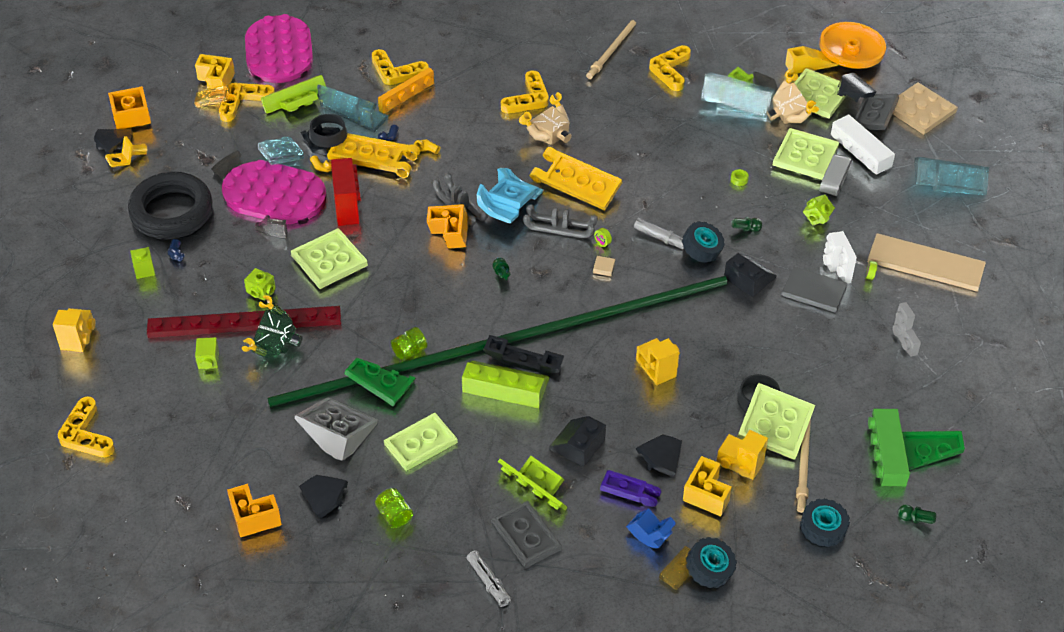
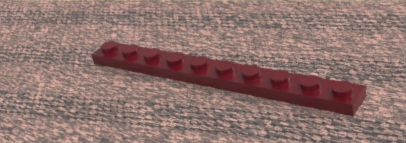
M340 306L281 309L280 311L283 312L281 316L272 310L148 318L147 336L148 338L257 331L265 330V327L266 330L268 328L271 330L284 329L286 327L301 328L341 325Z

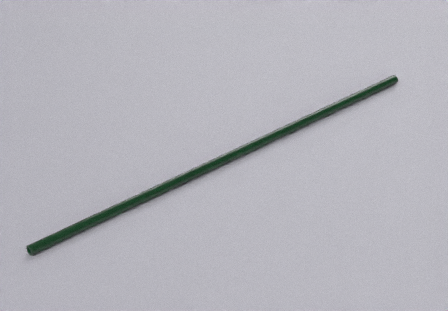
M725 276L717 277L497 337L507 339L508 343L724 286L727 285V278ZM487 339L381 368L390 372L395 370L400 373L482 351ZM347 376L268 397L267 400L269 407L358 383Z

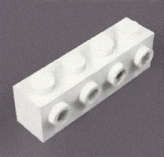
M847 115L833 122L831 136L866 165L868 169L877 175L892 167L895 153L853 117Z

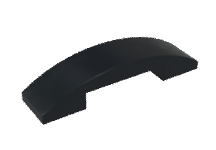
M489 335L484 352L494 359L521 370L536 373H559L564 355L546 350L544 355L507 345V339Z

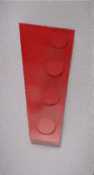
M352 158L331 160L337 224L338 226L359 224L357 201H361L356 164L352 163Z

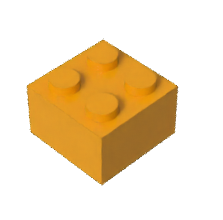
M143 86L108 93L116 129H127L151 124Z

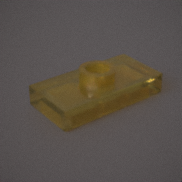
M226 85L199 91L196 94L194 104L196 107H202L227 101L230 89Z
M687 546L675 556L659 576L660 579L675 589H678L690 576L689 570L686 567V557L691 549Z

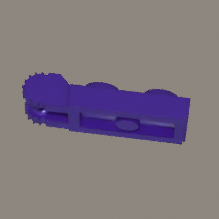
M607 470L600 486L601 491L641 502L643 505L656 507L658 501L654 497H660L662 492L659 487L648 484L646 481Z

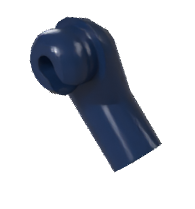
M391 125L389 133L386 134V132L382 131V133L378 134V138L386 141L395 140L399 127Z
M173 239L168 249V256L173 260L181 262L185 257V254L179 250L181 242Z

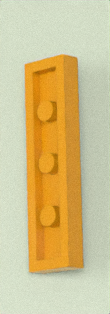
M429 67L379 96V111L384 114L433 85L434 70Z

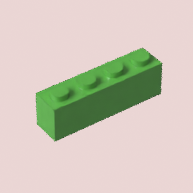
M873 409L872 417L868 418V428L872 429L871 445L875 446L873 457L874 461L878 463L876 468L877 478H880L881 486L906 487L910 472L898 409Z

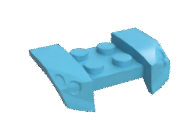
M498 168V183L489 192L484 185H479L477 204L489 216L512 223L519 216V209L528 200H535L543 193V189L522 181L509 168Z

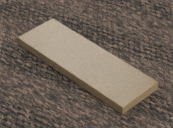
M878 233L867 261L868 263L870 260L875 261L879 266L977 292L986 264L985 261Z

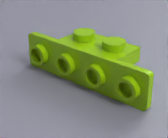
M318 75L263 96L261 101L267 114L281 108L292 112L297 110L299 106L313 104V101L318 99L317 94L325 92L327 88L323 76Z
M532 456L528 458L519 472L502 459L497 461L502 465L501 470L507 475L511 476L513 473L518 477L516 481L524 487L530 485L534 488L532 492L541 499L543 496L547 497L549 505L556 510L561 507L566 511L568 507L553 496L565 480L560 475Z

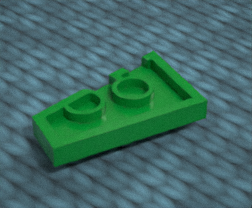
M356 358L344 373L393 407L416 379V377L410 375L409 378L399 375V372L395 370L391 372L384 370L379 365L360 358Z
M962 431L902 432L909 470L961 454L965 450Z

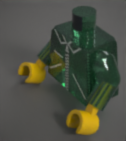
M263 296L267 300V305L259 302V306L261 308L268 307L269 309L265 310L254 339L246 338L243 340V342L249 344V347L243 346L242 350L244 352L252 350L257 355L269 358L280 353H287L290 345L300 347L303 337L294 334L296 329L293 320L281 307L275 303L272 304L270 296Z

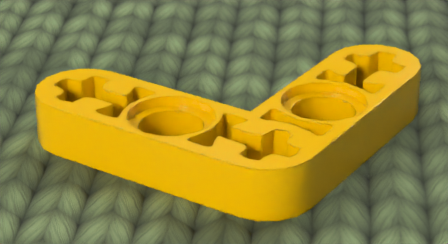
M681 45L650 59V71L674 91L682 90L685 79L672 67L689 60L691 49L688 46Z
M378 49L372 52V63L386 85L405 82L429 68L428 64L424 61L394 68L384 50Z
M528 71L525 74V83L529 94L503 98L501 100L502 112L509 114L548 106L549 96L539 72Z
M231 83L227 85L219 108L220 119L225 122L232 121L236 116L240 100L261 101V97L275 92L274 87L271 85Z
M83 397L77 402L59 430L58 439L60 444L66 448L99 457H109L115 450L113 440L107 436L85 431L97 411L94 398ZM76 419L83 420L80 424H72ZM85 439L91 440V442L87 445L81 444V442Z

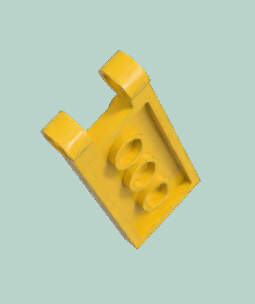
M347 133L345 141L331 147L327 157L328 160L352 158L353 164L394 172L401 178H407L412 168L407 162L399 161L403 155L408 160L415 161L420 154V149L413 144L406 145Z
M547 147L543 153V157L553 163L549 170L545 172L540 168L534 167L529 175L537 183L547 184L604 211L622 184V179L561 153L552 147Z

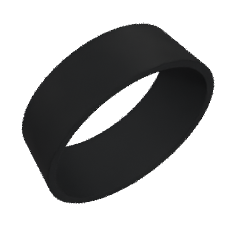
M335 114L319 115L310 123L309 138L312 143L320 147L337 146L347 138L345 122ZM323 123H335L343 127L340 132L331 136H322L313 131L316 126Z
M755 374L745 378L737 393V401L741 408L746 412L749 408L751 401L745 397L742 390L749 384L761 383L780 391L778 383L773 378L762 374Z

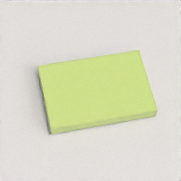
M436 413L384 440V445L406 471L458 443L457 437Z

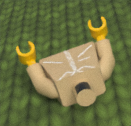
M789 69L786 72L787 79H784L772 98L774 108L767 111L771 121L780 117L784 124L802 123L812 114L811 112L816 113L819 111V107L814 106L816 102L810 100L807 103L795 83L791 82L798 79V74L796 73L791 77L794 70Z
M559 92L555 94L557 100L553 95L549 99L550 103L555 105L556 108L552 106L533 119L529 112H525L519 118V122L522 125H527L526 128L529 134L535 140L544 141L550 145L555 144L559 140L567 143L571 139V134L569 133L570 122L563 105L560 104L562 96Z

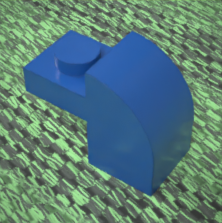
M646 509L637 513L626 527L645 545L651 548H659L672 534L673 531L671 529L675 526L676 522L672 517L659 521L650 509Z

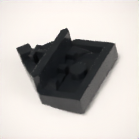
M850 73L842 75L838 84L839 90L837 95H848L852 100L858 102L860 97H874L877 91L857 74Z
M321 124L313 129L315 133L322 136L335 135L341 131L339 127L322 128ZM306 130L300 132L312 153L328 154L331 147H320L312 143L309 138V130L308 132Z
M97 129L94 135L96 148L105 149L107 154L114 153V149H122L124 137L127 136L129 140L132 138V129Z
M662 434L638 446L636 451L638 454L643 455L648 463V470L654 468L673 477L677 471L682 440Z
M315 475L299 485V488L316 515L321 519L337 506L342 507L341 499L344 488H347L348 481Z

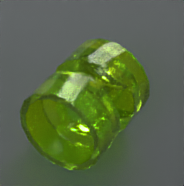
M413 327L404 332V335L401 334L391 340L392 350L401 361L410 359L414 356V353L418 354L428 346L424 334L417 327Z
M387 489L376 498L375 505L380 513L384 514V519L391 528H400L411 520L413 511L408 503L404 501L398 489Z

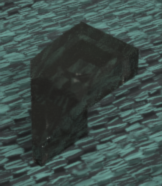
M753 72L756 87L758 86L761 98L773 97L778 90L775 80L759 72Z
M237 150L227 155L215 164L211 170L224 180L233 168L240 166L239 158L241 153Z
M266 215L264 220L255 224V229L262 233L281 238L287 237L286 220L270 219V216Z

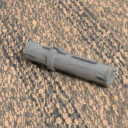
M637 218L634 229L658 238L667 245L671 244L684 250L683 238L674 234V231L664 230Z
M477 550L470 552L466 557L467 561L470 562L486 585L487 592L494 596L500 607L509 604L511 597L503 588L502 581L495 577Z

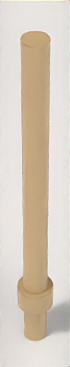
M634 20L629 22L601 58L593 63L591 70L586 74L588 79H592L596 73L601 71L603 64L635 27L636 22Z
M811 418L801 443L799 486L796 488V498L798 499L797 511L801 513L805 510L806 500L809 496L807 476Z

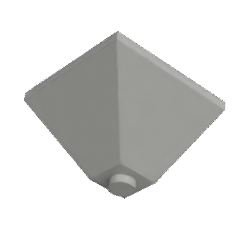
M329 397L295 415L296 421L322 450L338 460H344L352 455L378 424V419Z

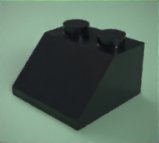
M741 253L734 255L725 265L724 276L727 280L752 297L777 277L776 274L749 256Z
M590 416L572 419L552 442L549 449L584 467L605 441L606 424Z

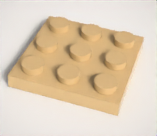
M918 82L899 95L898 103L892 115L924 135L955 114L958 107Z

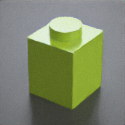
M149 247L131 250L136 279L154 276L155 271Z
M197 338L195 358L198 369L218 368L219 348L217 338Z

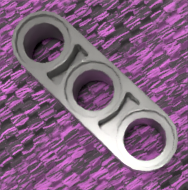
M834 154L822 179L819 191L838 196L850 169L852 159Z

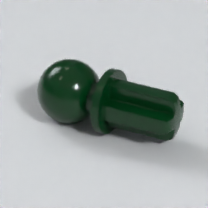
M745 217L744 219L735 218L731 220L733 228L743 229L746 232L749 230L757 232L762 229V222L758 218L750 219V217Z
M496 258L492 263L495 273L500 278L508 280V277L511 275L509 265L505 259Z
M904 504L898 509V516L904 521L913 519L914 523L924 522L933 524L936 522L937 514L935 512L922 510L919 506L914 509L911 505Z

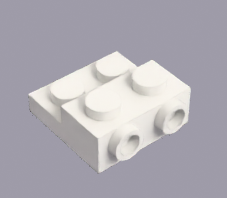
M843 231L829 233L826 237L827 242L825 244L823 262L828 266L830 272L837 271L838 277H841L843 282L849 284L852 281L857 257Z

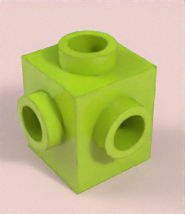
M824 194L809 200L803 213L812 225L824 224L830 219L829 216L835 207Z
M255 268L244 279L246 293L255 298L265 301L266 299L263 296H270L275 292L274 276L268 272Z

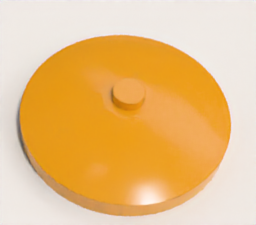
M839 22L829 25L821 33L819 41L822 53L829 60L848 68L862 69L872 67L881 62L886 51L885 40L876 30L855 22Z

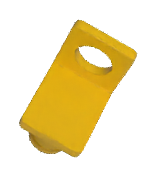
M125 136L122 153L106 154L105 158L111 167L130 165L132 156L147 154L146 144L132 145L129 138ZM112 158H119L121 161L115 162Z

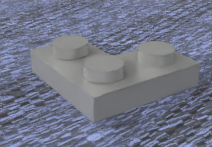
M907 302L899 304L893 325V333L901 341L903 349L912 357L918 355L921 342L912 329L915 314Z

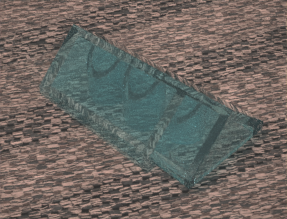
M709 72L705 77L701 100L718 104L717 108L767 119V111L770 110L775 90Z
M320 84L317 86L321 107L372 132H375L388 119L389 115L375 111L376 103Z
M916 157L914 159L916 185L932 186V191L987 194L989 167L924 157Z

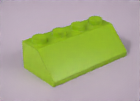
M470 361L467 362L462 375V392L539 408L549 376Z

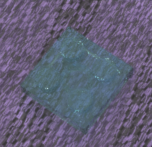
M291 137L258 142L259 151L270 165L304 159V152Z

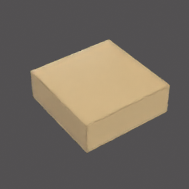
M597 256L593 273L612 276L615 259Z

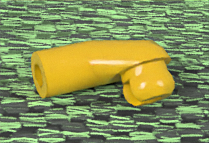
M427 139L414 142V145L419 147L420 152L431 151L438 154L440 151V146Z
M316 155L310 158V162L315 170L327 173L332 170L330 160H325L322 163Z

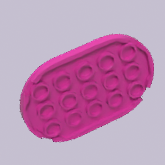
M287 14L265 16L263 19L252 24L245 34L247 68L253 76L260 77L262 81L269 83L290 82L300 78L303 72H308L313 64L310 29L306 23L298 18Z
M264 160L248 162L233 168L226 175L222 183L223 198L232 210L280 224L298 223V220L304 218L311 219L323 209L327 199L325 185L314 173Z

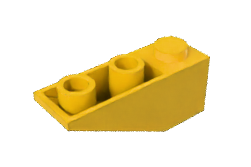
M805 46L787 49L785 65L788 70H794L792 74L802 73L806 68L814 71L838 66V64L829 60L822 51Z

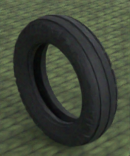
M164 172L153 175L136 186L129 198L128 213L133 225L143 234L156 239H177L192 234L207 222L212 211L213 202L210 190L196 176L184 172ZM180 192L188 194L195 199L194 206L188 212L174 218H157L145 211L146 206L152 199L165 193Z

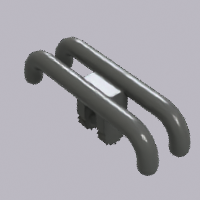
M450 173L445 174V182L451 191V199L441 189L439 179L433 180V188L437 196L446 205L464 204L465 209H468L474 215L468 218V227H473L476 224V218L480 221H485L488 218V214L484 210L480 212L469 201L468 193L462 191V187L459 184L454 185Z
M531 204L526 207L528 214L523 217L524 224L531 230L584 239L594 234V226L598 221L596 215H592L590 221L569 219V209H565L563 217H559L557 207H553L552 216L539 214L534 211V207ZM530 217L537 221L552 223V226L533 223ZM568 226L588 229L587 231H578L567 228Z

